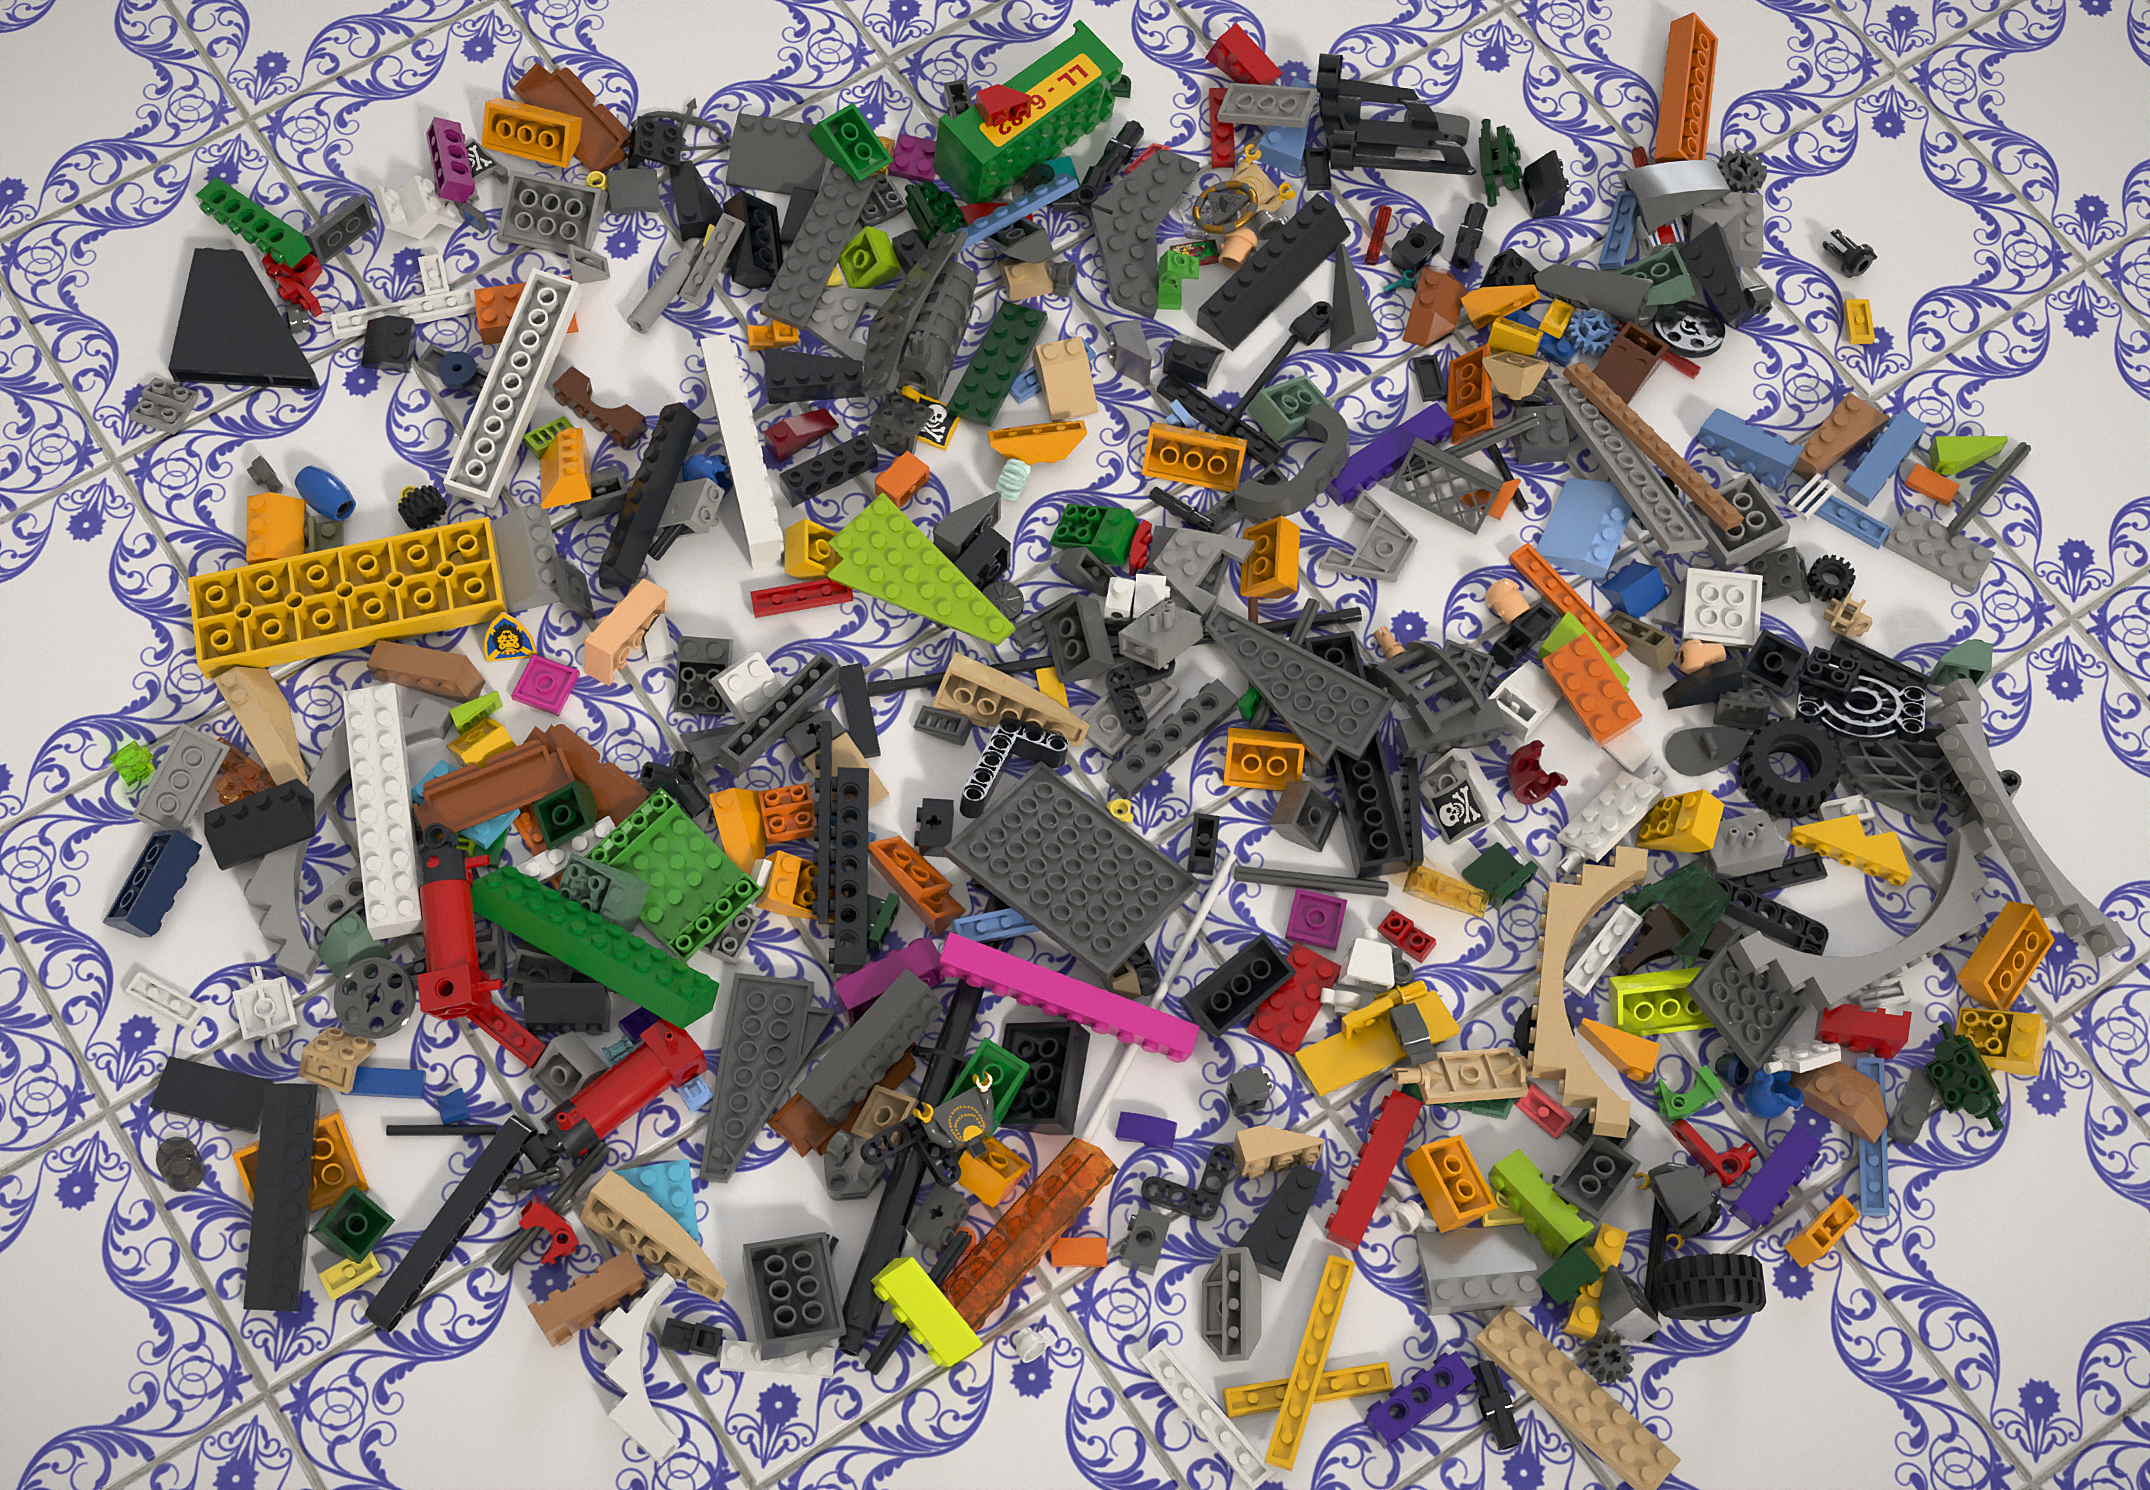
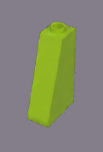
M1568 611L1541 645L1537 658L1543 662L1545 657L1586 632L1628 693L1630 689L1627 688L1630 677L1576 617Z

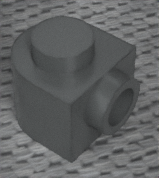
M1761 284L1745 288L1755 315L1766 314L1772 309L1773 293L1769 287Z

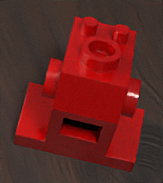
M537 1194L532 1197L518 1214V1224L524 1229L528 1230L531 1227L540 1226L547 1229L552 1235V1243L540 1258L541 1264L549 1262L550 1265L556 1263L555 1257L560 1255L561 1258H564L576 1250L575 1246L579 1242L571 1223L548 1206ZM561 1233L566 1234L564 1238L557 1237Z

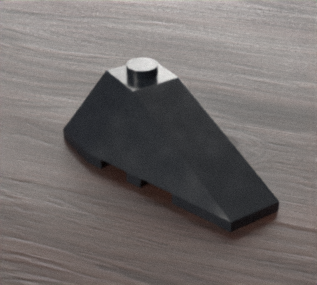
M692 160L681 161L677 168L669 166L682 241H687L690 238H705L708 226L712 224L716 227L724 211Z

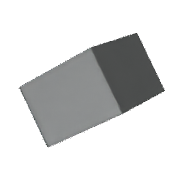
M571 244L566 246L573 281L583 284L610 278L606 257Z

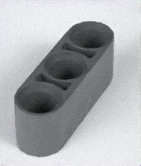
M1407 110L1403 122L1413 123L1412 117ZM1434 112L1439 130L1447 141L1456 142L1461 147L1465 146L1468 141L1470 121L1463 116Z

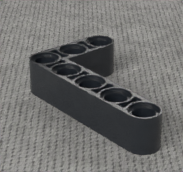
M1006 717L1001 719L963 788L959 808L960 813L971 819L980 817L1013 754L1036 763L1042 761L1050 768L1063 767L1069 747L1068 739L1060 734L1015 718Z
M1716 877L1702 891V900L1710 908L1792 945L1794 950L1822 956L1829 937L1828 929L1822 923L1726 878ZM1713 889L1719 891L1721 896L1716 895ZM1737 900L1741 901L1745 907H1741ZM1761 911L1765 912L1768 915V918H1765L1761 914ZM1785 922L1790 924L1793 930L1787 928ZM1809 934H1812L1816 938V941L1811 939ZM1802 988L1794 994L1799 996L1804 992V989Z

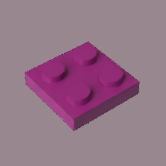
M899 134L892 155L894 161L889 165L888 175L933 183L937 173L933 169L936 141Z
M1296 888L1285 939L1336 951L1347 900Z

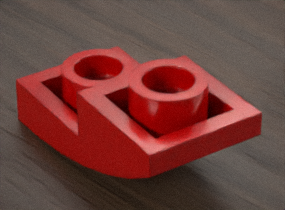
M283 276L276 277L279 286L276 290L283 301L288 300L291 305L299 304L303 310H309L314 317L323 313L318 299L308 289Z
M1144 519L1136 531L1131 546L1129 575L1133 577L1138 570L1142 571L1148 562V557H1146L1147 547L1153 538L1151 534L1152 524Z
M1393 909L1377 928V931L1387 940L1420 963H1423L1437 945L1435 938L1414 927V921Z

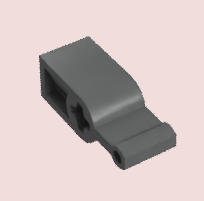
M1415 1002L1389 1008L1390 1027L1401 1050L1406 1052L1410 1065L1414 1066L1438 1060L1436 1049H1434L1430 1041L1427 1026Z

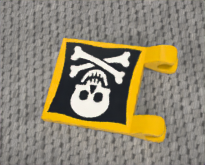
M904 386L901 390L902 397L934 409L932 417L918 434L917 440L946 451L961 418L947 414L946 406L948 404L920 394L910 386Z

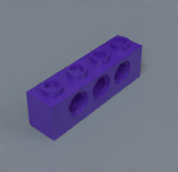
M1457 1351L1450 1355L1446 1352L1433 1361L1435 1366L1430 1370L1426 1371L1424 1368L1419 1370L1411 1377L1412 1383L1405 1388L1402 1384L1397 1386L1389 1393L1390 1399L1383 1404L1378 1400L1366 1410L1368 1414L1364 1422L1384 1449L1473 1385L1477 1378ZM1434 1377H1444L1447 1381V1386H1437L1434 1382ZM1411 1393H1422L1425 1397V1402H1415L1412 1399ZM1389 1409H1400L1403 1413V1418L1399 1420L1392 1418Z

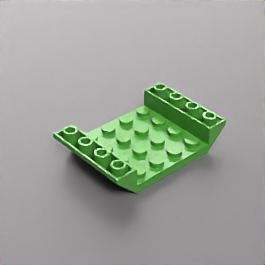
M661 787L584 856L628 872L650 884L639 919L677 958L685 963L763 892V889L746 872L743 873Z

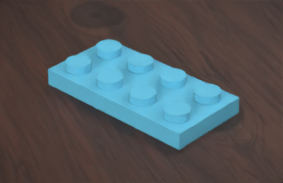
M441 759L411 790L413 804L417 803L419 806L426 803L422 795L425 782L458 769ZM520 810L511 811L459 833L487 849L520 814Z

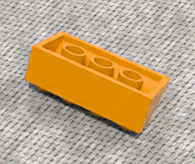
M496 97L485 101L481 146L567 168L580 141L582 118Z
M1152 422L1149 429L1141 475L1227 492L1236 491L1240 481L1248 440Z
M567 428L562 432H558L541 457L542 509L591 499L590 454L583 428Z
M2008 901L1957 976L1965 993L1989 1010L2008 1011L2055 941L2035 906Z

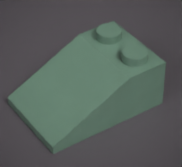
M1676 246L1611 272L1653 280V284L1647 291L1649 298L1646 305L1674 304L1695 295L1690 276Z
M1303 375L1259 390L1247 411L1264 429L1270 439L1278 444L1292 439L1306 430V417L1319 403L1325 404L1334 410L1335 407L1307 375Z

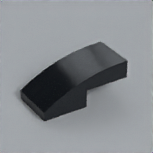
M667 1317L659 1347L716 1358L723 1329L697 1322L691 1324Z

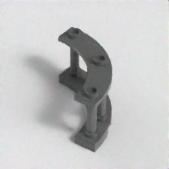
M1412 640L1404 645L1407 651L1383 663L1372 661L1363 665L1367 682L1380 689L1386 687L1388 693L1396 696V700L1399 703L1402 701L1406 702L1410 707L1408 713L1426 740L1441 731V722L1468 708H1470L1473 715L1485 708L1482 694L1479 690L1473 688L1465 675L1451 660L1449 654L1446 651L1442 652L1429 642ZM1412 664H1415L1416 667L1422 665L1406 674L1398 673V671ZM1435 670L1445 676V678L1422 690H1415L1409 684ZM1452 685L1463 697V700L1438 713H1431L1425 704V699Z

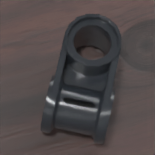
M1325 301L1314 303L1312 307L1292 322L1289 332L1296 336L1305 346H1310L1321 334L1330 328L1332 306Z

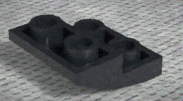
M1815 646L1810 657L1806 658L1797 679L1847 695L1862 669L1863 662Z

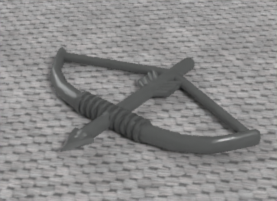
M695 98L686 105L688 107L686 114L674 111H654L641 116L648 119L669 118L673 121L682 122L680 126L683 129L681 151L729 150L726 137L719 127L703 118L691 116L693 109L697 108ZM636 120L630 124L631 127H633ZM688 124L699 127L703 126L721 137L724 145L684 147L686 139L683 135Z

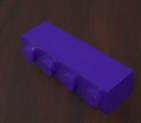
M1795 1123L1728 1211L1753 1231H1756L1760 1225L1766 1228L1775 1216L1771 1211L1776 1204L1782 1207L1791 1195L1787 1192L1791 1185L1797 1187L1806 1174L1802 1172L1806 1165L1812 1167L1821 1154L1817 1150L1822 1143Z

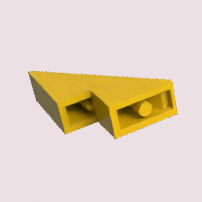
M1857 814L1792 827L1786 837L1794 846L1805 847L1813 850L1815 853L1819 852L1820 856H1828L1838 860L1844 866H1853L1863 870L1867 875L1878 876L1888 880L1890 884L1895 886L1905 885L1912 876L1896 832L1866 837Z

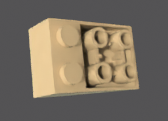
M1261 1125L1237 1131L1232 1149L1241 1179L1249 1177V1179L1253 1180L1263 1177L1266 1172L1275 1170L1276 1173L1288 1171L1291 1169V1166L1301 1164L1302 1166L1315 1164L1320 1159L1325 1141L1323 1138Z

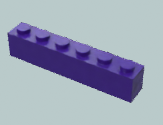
M1437 402L1350 456L1339 476L1327 485L1325 492L1338 507L1345 502H1352L1363 490H1371L1378 481L1383 478L1388 479L1402 466L1416 437L1433 446L1439 442L1444 443L1452 436L1455 422ZM1413 454L1409 464L1414 461L1417 455Z

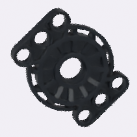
M1858 675L1847 695L1799 680L1795 717L1803 718V722L1808 724L1810 721L1813 723L1819 721L1822 726L1832 733L1855 741H1883L1899 735L1904 741L1914 743L1921 740L1924 731L1926 692L1916 686H1909L1898 692L1885 682ZM1804 695L1813 696L1814 699L1806 698ZM1909 696L1916 697L1919 700L1910 699ZM1861 702L1868 705L1872 710H1858L1849 704ZM1802 711L1811 712L1813 715L1805 714ZM1907 712L1915 713L1918 716L1909 715ZM1906 728L1914 729L1917 732L1908 731Z

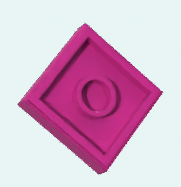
M533 654L511 695L512 700L559 716L580 676V672L572 667Z

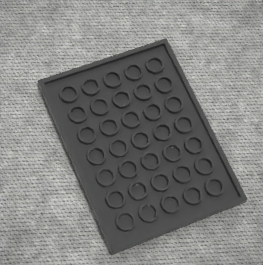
M1039 761L987 808L980 817H977L945 846L942 852L946 858L1105 981L1201 884V881L1042 761Z

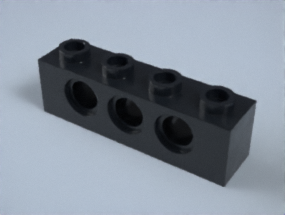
M863 433L780 473L781 490L793 508L878 466L877 449L867 434Z

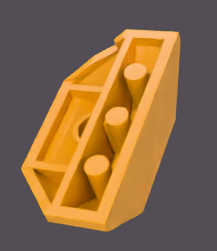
M1077 420L1075 422L1059 421L987 431L990 446L1007 459H1019L1031 466L1039 462L1055 463L1058 460H1064L1087 435V429L1084 420Z

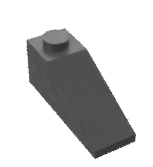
M1915 1066L1912 1067L1887 1125V1137L1907 1147L1918 1138L1936 1087L1928 1072Z

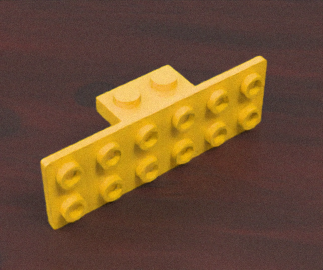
M1435 990L1406 1002V1004L1415 1002L1427 1026L1432 1045L1460 1033V1027ZM1389 997L1375 1000L1367 1007L1358 1011H1350L1342 1018L1340 1033L1295 1053L1296 1060L1318 1096H1324L1407 1058L1406 1052L1401 1050L1390 1027L1389 1008H1393L1394 1004Z

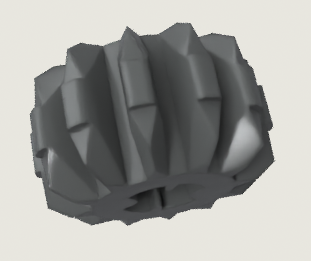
M1605 1336L1603 1342L1600 1339H1596L1593 1342L1594 1347L1587 1349V1353L1591 1357L1587 1358L1585 1363L1589 1366H1594L1589 1372L1590 1375L1600 1374L1598 1378L1599 1383H1602L1606 1377L1610 1385H1614L1616 1379L1623 1382L1626 1379V1374H1630L1633 1371L1629 1363L1634 1361V1356L1626 1355L1630 1350V1346L1626 1345L1622 1348L1620 1346L1621 1338H1617L1614 1343H1612L1610 1336ZM1607 1356L1613 1358L1612 1365L1606 1362L1608 1360Z

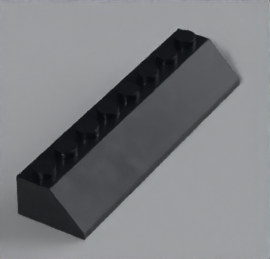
M1318 193L1311 198L1198 309L1196 325L1233 352L1351 235L1336 206Z
M681 402L666 405L660 411V418L652 431V438L648 448L644 451V458L640 468L635 473V480L627 493V500L619 513V520L615 530L610 535L607 550L601 558L602 562L598 569L599 584L602 589L634 584L637 581L701 419Z
M265 1084L243 1305L245 1310L301 1312L322 1095V1087L318 1084Z

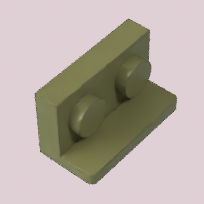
M314 516L308 517V526H305L304 530L306 540L309 541V547L305 548V554L344 546V528L341 520L316 523Z

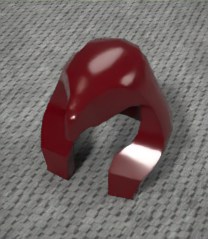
M1534 740L1518 748L1511 755L1506 766L1510 788L1517 801L1524 805L1538 803L1547 798L1557 786H1566L1568 783L1565 775L1558 772H1552L1548 775L1541 768L1539 761L1542 748L1545 745L1540 740Z

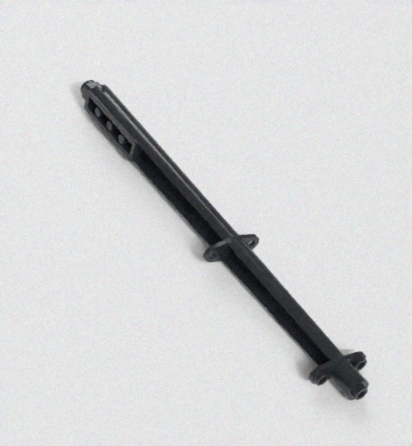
M971 878L970 885L973 888L990 893L983 914L1011 908L974 878ZM1001 939L981 944L998 949ZM959 978L935 1047L913 1046L911 1054L929 1062L916 1098L919 1102L915 1109H918L920 1112L925 1110L922 1102L931 1105L933 1109L941 1105L954 1085L958 1070H964L970 1061V1058L963 1055L985 987H973L967 984L966 980ZM916 1122L908 1131L911 1134L917 1129L922 1130L923 1126L921 1122ZM932 1142L927 1144V1152L930 1155L934 1146ZM914 1144L898 1152L842 1307L846 1335L839 1337L837 1350L850 1356H859L866 1338H874L885 1302L874 1292L875 1286L871 1280L892 1260L901 1258L908 1237L906 1228L927 1167Z

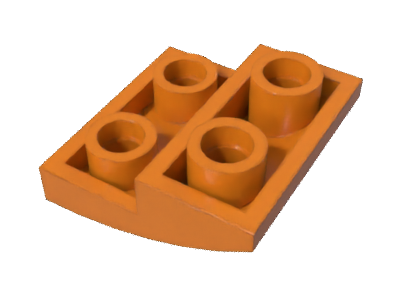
M809 782L758 792L768 844L814 836V826L818 825L814 816V804Z

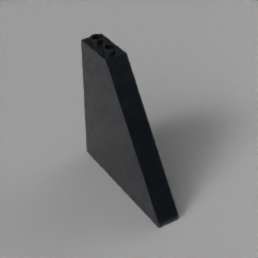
M195 248L168 368L174 382L319 390L320 385L315 372L243 251L236 249Z

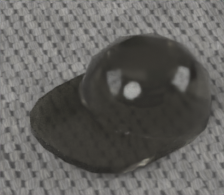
M1040 164L1030 168L1014 184L1012 188L1013 200L1018 196L1027 195L1032 192L1036 186L1051 182L1056 176L1053 168L1048 164Z
M175 1136L166 1139L160 1145L156 1154V1164L168 1187L176 1192H187L197 1187L205 1177L206 1167L193 1142L184 1137Z

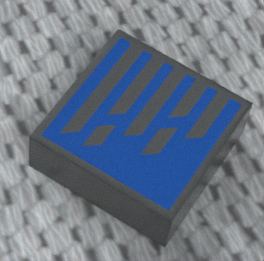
M468 203L461 208L465 223L483 234L489 229L483 212Z

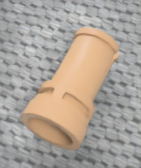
M1386 626L1380 627L1381 633L1378 629L1373 633L1374 638L1383 648L1387 660L1406 651L1399 642L1395 641Z

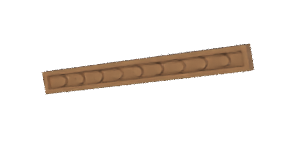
M1579 362L1565 368L1563 375L1724 531L1741 525L1744 517L1737 509L1728 503L1701 474L1697 473L1684 458L1675 452L1669 443L1665 442L1652 427L1648 426L1587 365Z

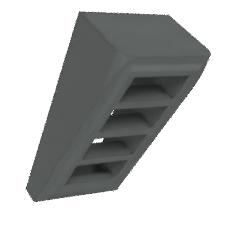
M922 706L914 724V729L964 746L973 724L968 716ZM929 716H933L930 724L926 725ZM939 719H942L939 727L937 728L936 726ZM949 722L952 723L949 730H946Z

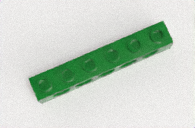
M217 177L195 195L201 203L199 208L207 216L212 215L222 226L226 224L235 235H242L248 244L252 245L254 243L263 254L269 253L280 265L283 263L292 269L312 251L303 234Z

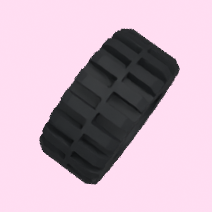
M1788 716L1780 717L1778 722L1776 719L1768 720L1765 725H1760L1751 734L1738 759L1737 774L1741 776L1739 780L1741 788L1747 789L1745 795L1749 800L1754 799L1757 802L1755 806L1761 810L1763 807L1768 809V814L1774 816L1779 813L1782 814L1783 818H1791L1795 814L1797 818L1805 817L1808 812L1811 814L1816 812L1822 803L1829 799L1842 774V766L1840 765L1842 758L1839 752H1835L1838 748L1835 741L1828 739L1829 734L1824 729L1822 731L1817 729V724L1811 721L1809 724L1805 723L1803 718L1795 717L1794 720H1790ZM1783 752L1798 757L1807 766L1811 780L1796 783L1781 778L1771 768L1768 755Z
M1733 1253L1683 1256L1661 1262L1654 1271L1657 1307L1664 1317H1669L1670 1319L1700 1321L1743 1317L1762 1311L1766 1304L1763 1267L1760 1261L1753 1256L1736 1255Z

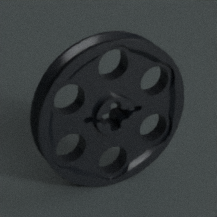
M1679 301L1674 304H1666L1659 309L1653 323V333L1655 337L1670 345L1668 351L1683 357L1703 358L1719 350L1725 337V325L1719 315L1710 308L1696 302ZM1676 311H1684L1687 315H1681ZM1700 317H1704V318L1709 319L1710 321H1709V322H1704V321L1700 320L1699 318H1700ZM1661 320L1669 321L1671 325L1663 324ZM1707 334H1714L1717 338H1710ZM1668 337H1675L1679 341H1671ZM1691 344H1699L1702 348H1695Z

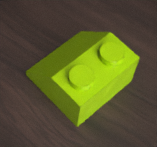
M866 226L846 245L839 259L850 288L868 289L886 284L901 270L887 232Z

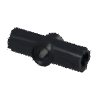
M1135 120L1127 121L1116 138L1112 137L1108 141L1104 155L1096 164L1108 173L1105 182H1110L1120 167L1127 165L1130 161L1135 146L1144 135V128L1141 127L1139 122Z
M1475 202L1469 204L1464 222L1460 225L1455 242L1457 244L1451 259V264L1456 269H1470L1475 250L1478 249L1483 235V226L1489 210L1483 203Z
M1485 1361L1471 1367L1470 1370L1477 1378L1474 1384L1479 1394V1408L1484 1420L1489 1423L1498 1451L1520 1445L1522 1439L1513 1417L1514 1407L1509 1392L1503 1388L1495 1363L1493 1361Z

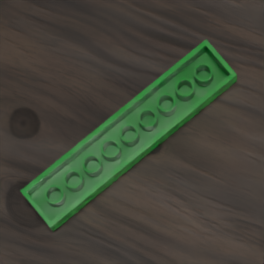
M505 865L474 880L472 899L473 909L476 913L675 1026L683 1029L713 1011L720 983L712 980L708 975L689 967L687 963L669 956L664 950L657 949L646 943L644 939L628 933L621 926L610 923L603 919L601 915L585 909L578 902L571 901L560 895L558 891L550 889L539 883L538 880L519 872L517 868Z

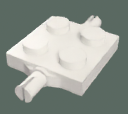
M255 966L256 970L254 967L250 968L253 983L246 988L232 992L245 1043L267 1039L269 1051L275 1053V1048L277 1051L281 1050L278 1035L299 1028L286 976L273 980H264L261 966Z
M1807 1039L1795 1040L1793 1045L1777 1046L1765 1061L1763 1070L1768 1075L1784 1070L1802 1073L1841 1061L1840 1046L1835 1042L1828 1045L1824 1043L1812 1044Z

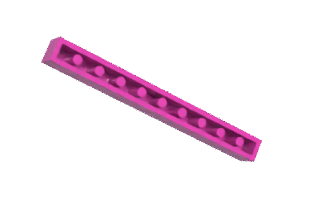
M949 932L935 969L940 970L941 974L946 977L964 979L967 984L973 987L982 986L988 988L997 996L1012 997L1021 1005L1036 1006L1041 1008V1011L1045 1014L1065 1017L1068 1022H1077L1080 1025L1089 1026L1092 1031L1098 1034L1113 1035L1118 1041L1125 1044H1137L1146 1052H1158L1166 1055L1168 1060L1177 1063L1185 1062L1191 1056L1200 1028L1196 1024Z

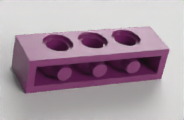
M434 117L426 132L438 196L439 198L466 203L469 195L474 193L475 182L472 180V167L469 165L468 149L465 147V134L462 133L461 123Z

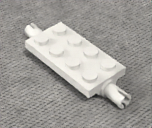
M1655 766L1644 779H1639L1622 771L1556 836L1558 843L1569 849V853L1555 865L1557 872L1560 875L1564 874V877H1568L1580 863L1584 864L1588 859L1598 862L1664 797L1662 789L1658 788V786L1667 779V773L1661 767Z

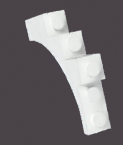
M667 1272L662 1277H656L650 1283L649 1291L642 1298L638 1297L631 1303L627 1314L618 1307L614 1312L610 1311L601 1320L602 1325L599 1327L602 1335L621 1351L619 1355L614 1354L607 1361L604 1373L626 1395L624 1398H618L610 1407L611 1412L608 1416L612 1423L660 1466L680 1446V1442L662 1423L651 1406L644 1382L643 1353L646 1335L658 1306L677 1287L675 1280Z

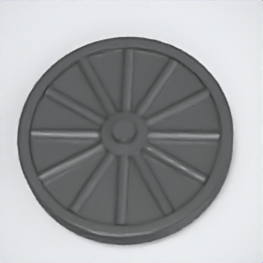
M1005 581L994 582L986 586L981 592L1009 621L1015 620L1023 611V594L1012 583Z

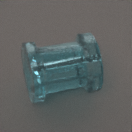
M625 1034L621 1036L620 1041L612 1046L601 1048L611 1066H614L635 1050Z

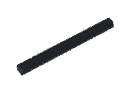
M1497 444L1489 446L1488 450L1504 481L1514 480ZM1518 487L1513 499L1520 512L1528 510L1529 506Z
M497 1124L387 1125L386 1127L387 1136H486L498 1133Z

